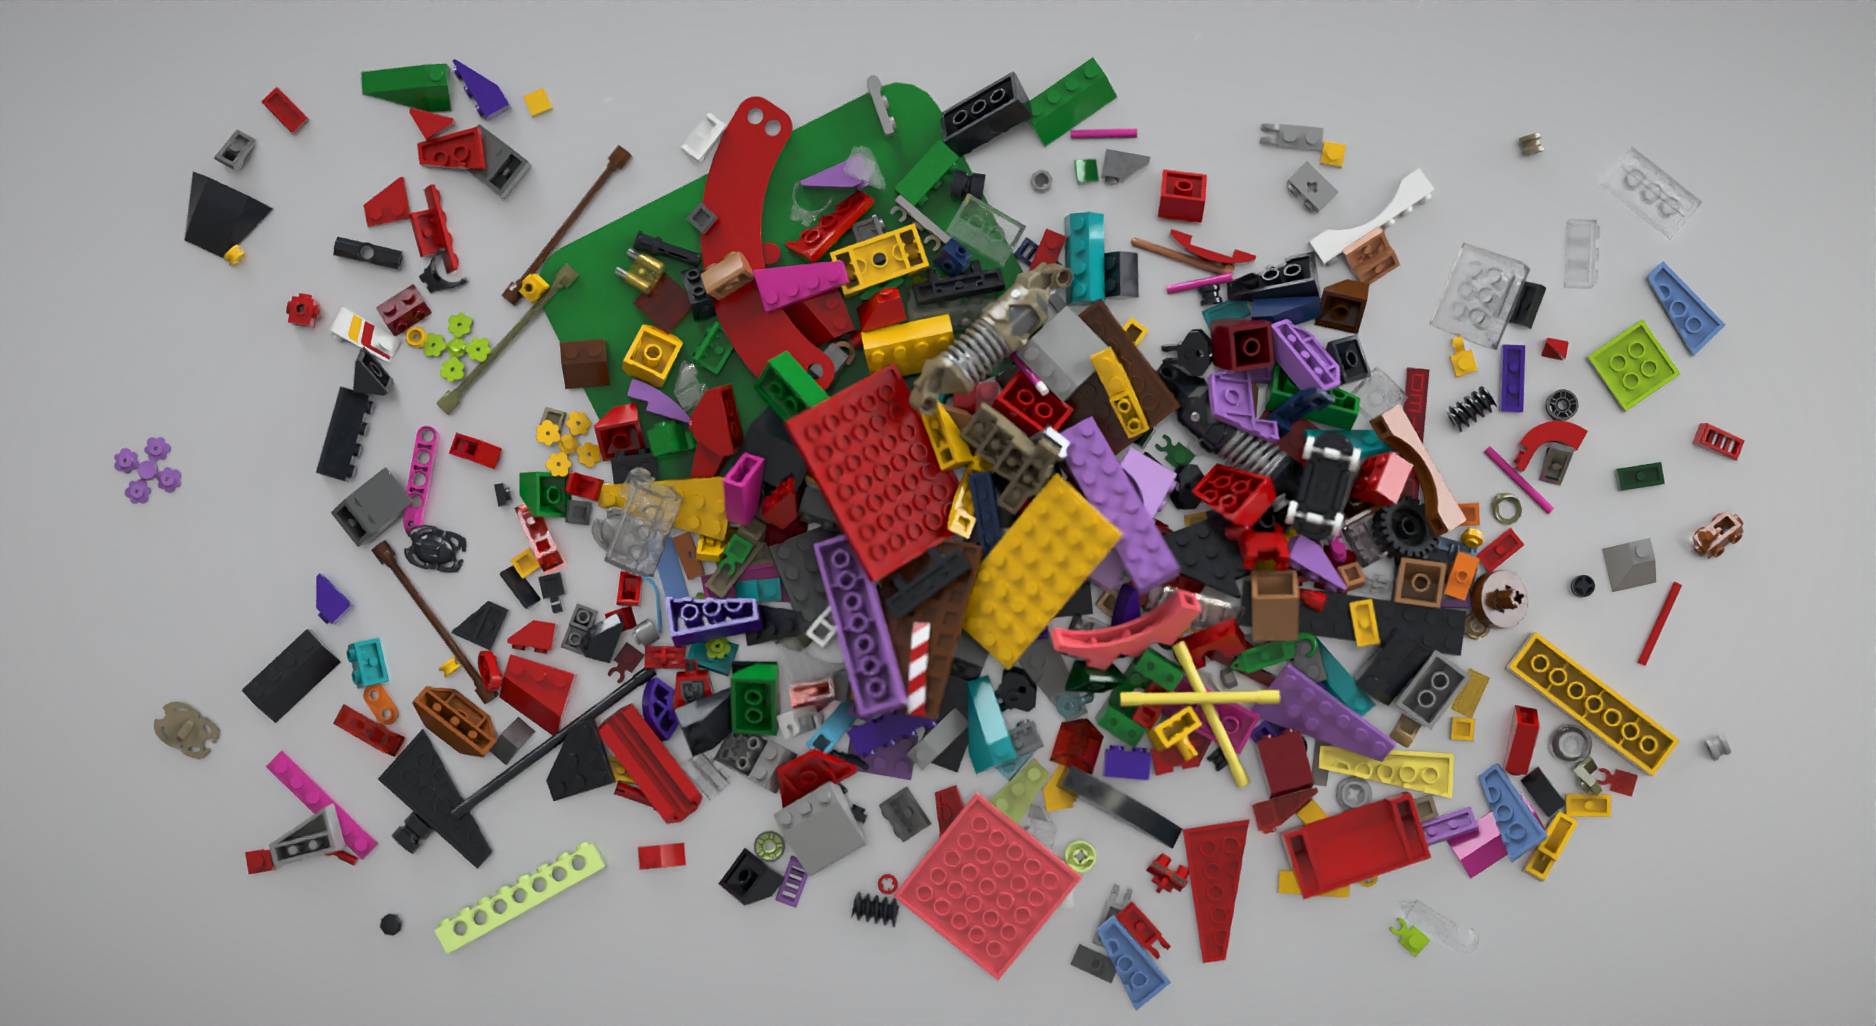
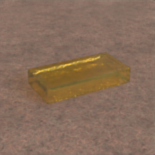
M1469 668L1467 673L1472 677L1455 698L1451 710L1472 718L1490 677Z

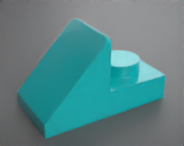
M780 578L735 582L737 598L756 599L757 603L782 601Z

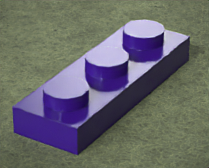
M1502 345L1500 412H1523L1525 345Z

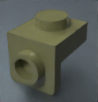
M1589 756L1585 760L1580 761L1573 772L1580 781L1578 783L1579 786L1586 793L1591 791L1597 796L1603 790L1597 780L1591 776L1598 767Z

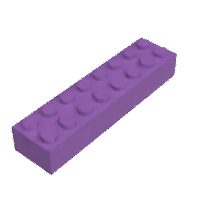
M1091 416L1059 433V435L1069 441L1066 448L1067 454L1062 461L1083 498L1124 534L1115 544L1113 550L1139 596L1179 576L1178 564L1093 417Z
M845 535L814 544L860 716L869 719L909 706L875 581L870 583Z

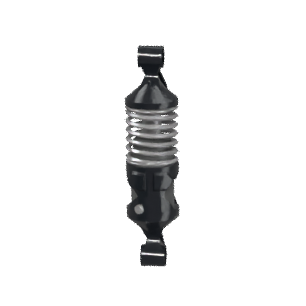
M1168 363L1161 364L1156 372L1181 405L1177 409V423L1198 438L1200 447L1208 453L1212 452L1215 456L1217 455L1218 458L1225 457L1224 463H1228L1230 460L1233 461L1231 464L1233 468L1238 464H1242L1239 469L1245 470L1251 465L1248 472L1254 473L1257 470L1256 474L1271 477L1275 493L1291 495L1295 502L1304 471L1302 463L1294 460L1291 455L1288 456L1286 451L1280 452L1275 457L1279 451V446H1274L1269 451L1273 443L1267 441L1263 445L1264 439L1212 418L1206 380L1188 375L1174 365Z

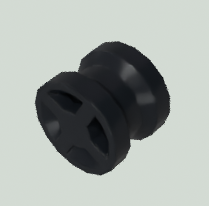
M1220 285L1198 288V293L1202 297L1200 301L1202 307L1223 302L1222 297L1219 296Z
M1588 575L1576 576L1570 584L1571 592L1581 598L1590 596L1595 590V582Z
M1220 746L1206 758L1209 762L1214 763L1215 769L1218 772L1228 765Z

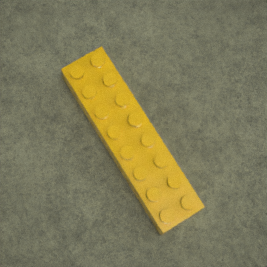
M1532 632L1506 666L1508 671L1648 776L1656 774L1680 741L1537 632Z

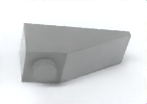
M954 708L907 755L923 770L968 727V720Z

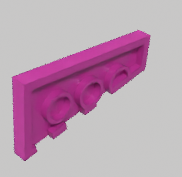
M842 261L753 270L763 306L767 313L850 283Z

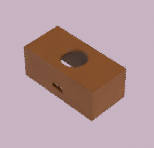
M686 532L673 537V542L688 580L690 581L705 575L701 560H696L697 549L691 533Z

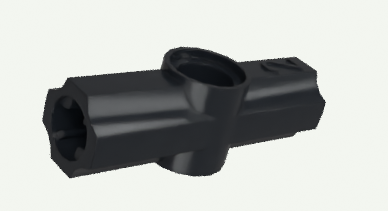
M338 236L333 248L334 256L395 270L400 269L403 260V251ZM372 248L374 251L373 256L365 259L363 257L364 250Z

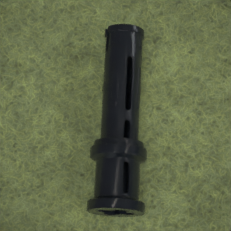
M640 230L637 233L633 246L634 250L641 249L650 252L652 256L660 254L698 267L702 255L701 253L699 254L663 242L658 236L654 238L645 235Z

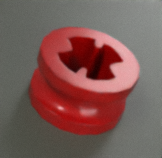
M891 874L881 876L878 881L879 890L886 895L894 893L898 887L897 879ZM887 878H891L894 888L892 890L888 888V891L883 889L884 884L881 882L883 879L887 881Z

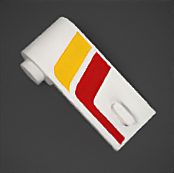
M344 307L341 308L329 329L333 332L331 335L333 338L342 343L346 339L361 348L365 347L371 354L387 363L390 362L402 341Z

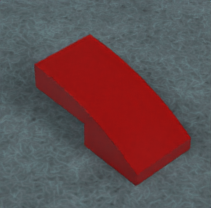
M1153 680L1150 681L1144 693H1172ZM1164 704L1136 706L1131 719L1151 730L1161 715V709Z

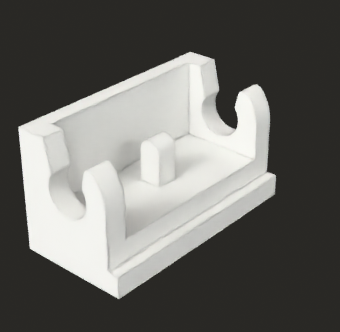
M708 113L681 146V149L701 163L722 137L727 126Z
M820 701L776 716L784 739L816 729V723L813 719L814 715L818 718L819 724L824 723Z

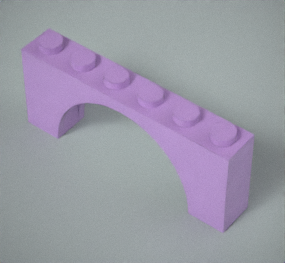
M1130 447L1120 462V466L1134 486L1153 523H1155L1156 520L1153 517L1156 511L1161 512L1166 504V500H1164L1166 493H1171L1175 488L1177 481L1174 479L1177 474ZM1113 548L1086 579L1107 592H1111L1113 588L1117 590L1123 581L1121 574L1124 568Z

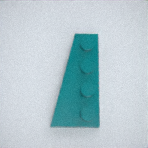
M1305 429L1303 434L1307 442L1308 436L1316 438L1320 434L1329 431L1341 433L1350 440L1353 449L1361 450L1359 459L1397 452L1388 444L1380 441L1374 430Z

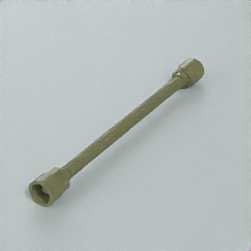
M566 263L555 275L556 279L553 282V286L531 307L532 309H529L530 311H527L528 313H525L526 315L491 350V353L487 355V359L479 363L463 380L464 382L459 384L458 388H454L451 392L448 390L436 404L446 414L450 415L461 403L459 399L469 388L468 386L473 384L472 382L509 345V342L511 343V340L535 317L534 315H537L536 313H539L538 311L552 299L554 294L564 286L568 288L579 274Z

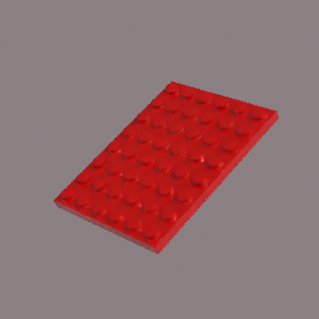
M895 363L888 365L783 423L870 583L923 554L933 545L937 546L942 543L944 538H950L955 535V533L948 530V522L952 503L960 482L953 469L941 470L922 416L910 407L909 399L911 392Z

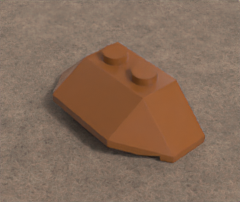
M426 686L412 702L424 726L460 754L484 757L497 742L490 716L455 689Z

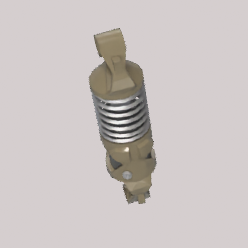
M1042 262L1034 270L1018 274L1015 283L995 302H989L980 311V316L976 319L975 323H972L973 330L966 329V335L960 334V341L954 340L955 347L948 346V352L942 351L936 358L926 360L921 377L913 383L915 388L909 399L910 407L925 416H930L937 409L939 394L955 393L968 395L974 389V385H979L980 379L984 380L986 374L992 372V368H997L998 362L1002 363L1004 357H1008L1013 352H1019L1028 343V338L1049 318L1048 301L1050 289L1069 286L1073 280L1072 271L1056 263L1047 265V263ZM982 364H984L985 366H987V367H988V370H985V369L983 368ZM975 369L980 371L982 373V376L978 375ZM970 375L973 376V377H975V379H976L975 382L972 380V378L970 377Z

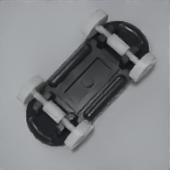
M1329 431L1320 434L1316 438L1308 436L1303 454V458L1307 459L1296 501H1291L1285 523L1293 524L1297 534H1301L1311 541L1323 540L1330 534L1338 536L1344 515L1339 514L1350 471H1356L1361 452L1360 449H1353L1350 440L1341 433Z

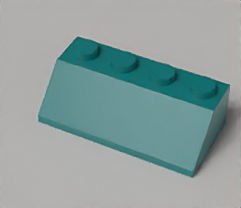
M1094 212L1071 213L1064 218V232L1067 237L1065 240V267L1073 273V280L1066 287V305H1089L1095 303L1100 298L1105 303L1104 214Z

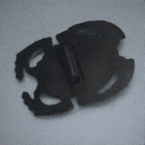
M418 525L408 533V537L412 540V546L405 548L404 554L409 563L418 568L435 570L436 565H438L437 571L458 572L464 561L460 559L457 563L456 552L461 546L462 551H466V538L452 531H446L444 536V530L435 526ZM426 529H431V530H432V531H429V532H424V533H422L421 535L418 536V533H419L420 531H423V530H426ZM451 537L458 541V546L450 540ZM413 554H415L416 557L418 558V560H420L421 562H423L424 565L418 563V562L414 559ZM454 562L452 567H444V564Z

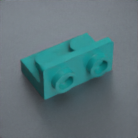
M380 638L348 645L347 658L352 663V680L358 689L389 681Z

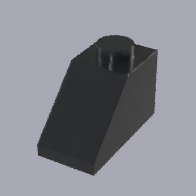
M615 614L588 628L586 635H583L580 640V648L584 657L610 663L625 624L621 615Z

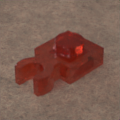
M1605 768L1598 769L1599 772H1603L1606 776L1603 781L1597 780L1599 785L1610 784L1609 791L1632 797L1638 775L1615 769L1612 775Z

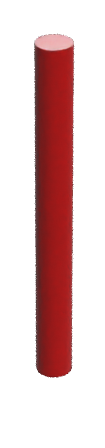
M1673 583L1637 663L1646 666L1682 587L1681 584Z

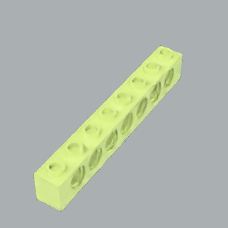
M587 841L576 847L577 852L569 856L568 852L557 857L556 864L549 866L546 863L536 869L538 872L536 875L530 877L527 874L516 880L518 883L516 886L510 888L507 885L497 891L498 896L492 899L487 896L477 902L478 907L472 910L470 907H467L457 913L458 918L452 921L450 918H447L438 923L439 928L434 931L446 953L453 952L605 868L607 865L595 843L589 845ZM576 857L582 858L585 862L582 870H577L573 866V861ZM557 868H561L565 872V878L562 881L554 878L553 873ZM537 879L545 882V889L542 892L534 888V882ZM517 890H522L525 893L526 898L522 903L517 902L514 898ZM497 901L505 903L506 910L504 913L496 912L494 906ZM477 912L485 914L486 921L484 924H478L475 921V914ZM457 923H463L466 926V933L464 935L456 933L455 926Z

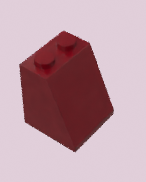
M1232 318L1210 321L1214 366L1230 372L1275 366L1270 321Z
M1294 728L1282 731L1281 735L1273 737L1270 734L1259 738L1260 741L1256 742V749L1269 799L1313 787L1315 781L1300 730L1294 731Z

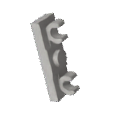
M901 195L897 197L895 203L898 206L893 207L890 214L893 216L895 212L901 211L903 216L899 220L900 223L906 220L908 214L914 220L912 224L915 223L919 231L925 230L931 234L925 238L924 244H927L930 240L936 241L937 244L933 248L934 252L940 249L941 243L946 245L951 240L945 232Z

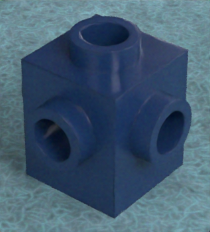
M952 238L942 248L933 263L945 274L955 277L959 273L963 275L971 266L968 262L973 255Z

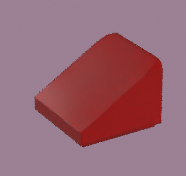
M630 606L605 614L606 619L615 614L621 615L625 623L622 632L631 630L637 625Z

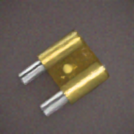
M629 248V252L627 251L626 254L635 259L634 264L629 272L617 267L615 274L624 278L625 283L648 295L662 276L666 265L644 252L638 253Z

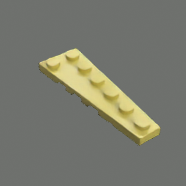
M1319 746L1318 768L1452 798L1454 754L1392 750L1380 762L1341 747Z

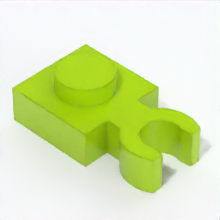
M1397 918V921L1401 923V929L1395 930L1390 926L1389 930L1395 935H1401L1402 938L1398 942L1416 957L1431 940L1414 925L1408 929L1406 922L1401 918Z

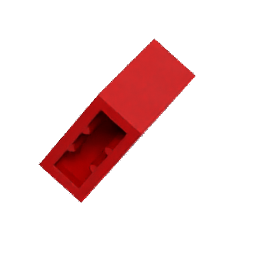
M1519 705L1514 707L1504 759L1505 771L1512 775L1528 774L1540 728L1537 709Z

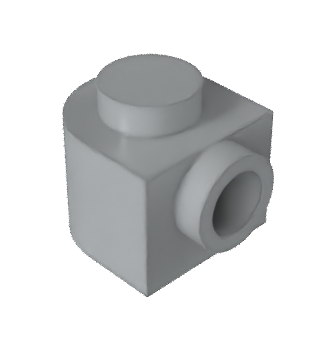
M649 619L633 627L635 632L632 633V636L638 645L642 643L644 647L649 646L660 639Z

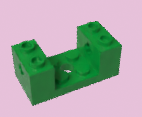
M1149 646L1139 658H1134L1124 673L1127 677V683L1114 688L1095 717L1098 726L1133 748L1137 746L1147 728L1131 719L1136 706H1121V692H1133L1135 688H1142L1145 691L1151 680L1168 691L1173 692L1184 676V672L1179 665Z

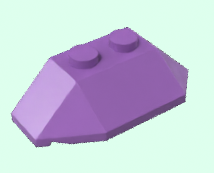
M1288 319L1271 325L1274 359L1301 391L1317 387L1326 392L1340 385V366L1313 334L1300 326L1292 324Z

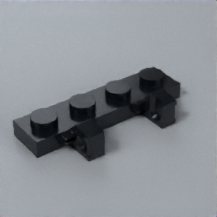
M979 259L970 261V269L973 273L939 279L936 274V268L927 269L928 281L913 284L917 305L923 306L1004 291L1005 282L1001 269L982 270Z
M933 545L927 552L934 560V563L922 575L908 582L904 580L899 572L890 577L897 587L893 590L895 594L885 602L898 620H901L972 568L959 548L948 555L947 552L941 554L938 548Z

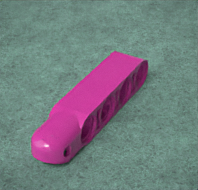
M431 426L421 427L416 435L406 493L411 499L419 496L422 503L418 508H413L410 505L405 509L403 524L407 535L414 527L423 524L425 509L428 505L439 444V433ZM426 431L433 432L434 437L430 442H424L423 434ZM427 452L430 459L426 464H421L419 456L421 453ZM419 474H423L426 478L422 486L415 484V478Z

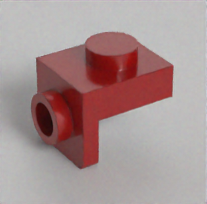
M571 471L566 481L565 492L598 502L604 480Z

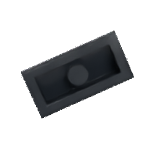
M513 565L500 572L501 578L525 609H530L541 600L527 579H522Z

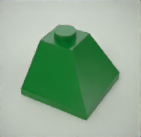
M551 472L519 473V495L534 517H566L568 500H571V494L566 493L565 489L570 473L564 477L559 475L552 476Z

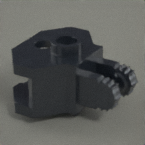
M1201 328L1192 329L1185 339L1178 344L1161 346L1162 351H1177L1178 357L1162 359L1163 363L1184 366L1193 377L1202 376L1213 361L1211 338Z
M1178 465L1173 472L1177 474L1174 480L1179 483V491L1175 486L1169 498L1176 509H1196L1201 500L1192 494V490L1205 476L1198 465Z
M1013 666L1009 670L1007 668L1003 669L1002 683L994 691L997 700L1002 698L1004 701L999 704L1001 711L1004 712L1007 709L1012 710L1016 708L1029 712L1036 707L1037 685L1026 670L1017 666Z

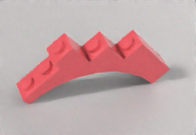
M1177 590L1169 599L1151 612L1122 625L1090 631L1054 628L1050 634L1056 651L1083 657L1086 660L1087 666L1106 670L1120 653L1139 658L1153 641L1171 646L1199 615L1201 608L1196 594Z

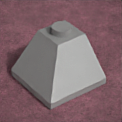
M1650 538L1602 549L1612 592L1656 583V561Z

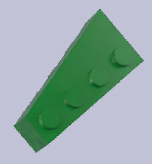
M1275 361V366L1271 370L1272 380L1268 384L1265 409L1274 411L1285 400L1301 391L1277 361ZM1336 387L1326 391V393L1335 398L1334 403L1322 411L1314 409L1302 417V419L1351 431L1359 414L1360 398Z

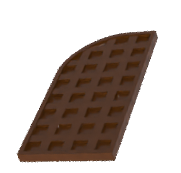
M944 538V541L935 547L938 548L941 554L947 552L948 555L959 548L972 566L963 575L901 620L896 618L885 602L895 594L893 590L897 587L890 577L899 572L906 582L915 580L930 569L931 564L934 563L929 553L926 551L886 574L879 591L881 606L907 701L913 624L930 623L926 665L925 715L917 717L936 721L984 551L983 546L950 538ZM852 689L849 699L856 701ZM908 706L894 711L908 714Z

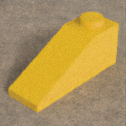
M937 399L936 411L930 416L923 414L921 416L941 470L958 469L974 460L967 441L959 437L961 434L960 430Z

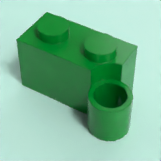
M677 421L660 422L654 424V429L647 431L653 457L676 455L695 450L698 441L695 439L694 434L691 431L684 432L683 425L678 424Z

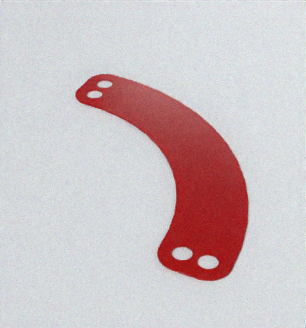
M749 97L739 105L727 125L713 156L705 184L703 204L718 219L705 234L701 233L700 235L704 272L706 267L713 263H720L727 254L734 251H739L745 256L752 270L766 269L761 239L764 197L770 175L781 151L792 134L793 125L790 116L785 111L763 97ZM753 108H759L763 112V119L758 124H752L748 121V113ZM777 120L780 123L781 130L777 135L770 136L766 133L765 126L768 121ZM753 279L721 300L713 297L714 308L721 326L736 352L757 378L760 377L769 360L787 351L806 372L808 367L814 363L821 365L823 374L814 381L824 391L827 390L835 375V367L832 360L814 346L795 327L783 308L770 313L765 312L756 279Z

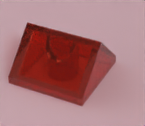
M1088 718L1061 722L1050 761L1064 766L1073 765L1092 775L1104 736Z

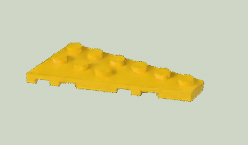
M725 477L652 480L617 484L604 483L601 487L599 507L606 509L620 507L632 516L723 541L727 538L730 521L726 518L723 489Z

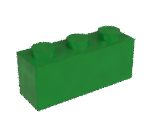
M939 139L896 185L894 191L904 197L914 207L917 205L922 207L929 199L927 194L932 189L935 191L939 189L944 183L942 178L947 173L951 175L959 167L957 163L959 156Z

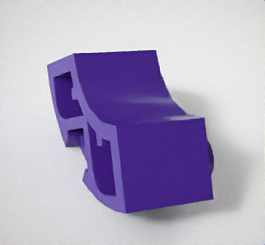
M653 678L645 686L642 697V711L645 721L662 742L669 740L679 725L678 718L672 709V696L675 690L659 678Z

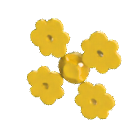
M572 411L569 413V420L566 421V426L570 428V434H565L561 438L558 433V425H553L550 420H545L542 422V425L536 427L538 432L536 440L539 443H545L546 446H550L553 442H558V448L561 451L558 454L552 453L549 457L550 460H547L545 463L546 469L551 471L552 476L559 475L564 477L568 474L571 462L567 460L566 454H572L575 451L579 456L578 462L584 463L587 468H592L595 463L601 460L598 445L592 446L590 442H586L584 446L578 447L577 439L574 437L579 435V433L581 435L586 434L587 428L591 426V420L586 418L584 412L577 413Z

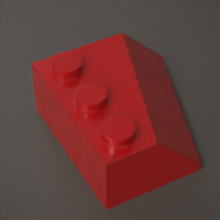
M510 654L499 698L553 736L560 730L577 674Z

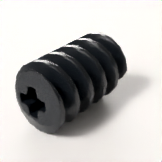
M1483 386L1478 388L1479 393L1476 391L1471 392L1472 399L1469 396L1463 397L1464 403L1457 401L1456 407L1449 406V413L1447 412V415L1459 432H1462L1461 424L1470 427L1469 419L1476 423L1477 414L1484 418L1483 410L1492 413L1491 405L1497 407L1491 394Z
M858 892L854 899L851 919L856 914L857 921H860L863 915H865L866 922L869 923L871 918L874 917L875 924H878L882 918L884 926L891 920L892 926L895 927L899 906L897 905L896 898H893L891 903L888 904L887 897H884L882 902H879V896L875 895L871 901L869 893L862 899L861 892Z

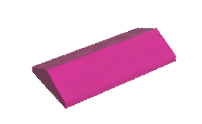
M1184 675L1172 693L1195 692L1187 676ZM1204 686L1207 692H1215L1212 689ZM1238 703L1213 704L1235 753L1240 755L1260 715ZM1165 704L1162 708V714L1170 718L1180 710L1191 706L1202 723L1193 731L1218 743L1200 704Z
M1520 792L1519 794L1521 795L1529 809L1532 811V813L1534 814L1540 825L1543 827V829L1546 830L1533 807L1527 801L1522 792ZM1493 811L1476 821L1478 830L1446 840L1470 878H1473L1508 855L1499 827L1494 819Z

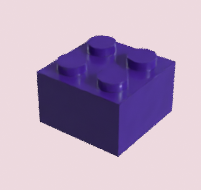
M1110 745V749L1104 750L1102 776L1149 780L1151 753H1146L1147 748L1132 747V751H1124V746Z

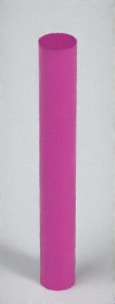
M1137 129L1070 130V139L1137 137Z
M1232 273L1168 285L1167 293L1169 295L1205 286L1232 282L1233 275Z

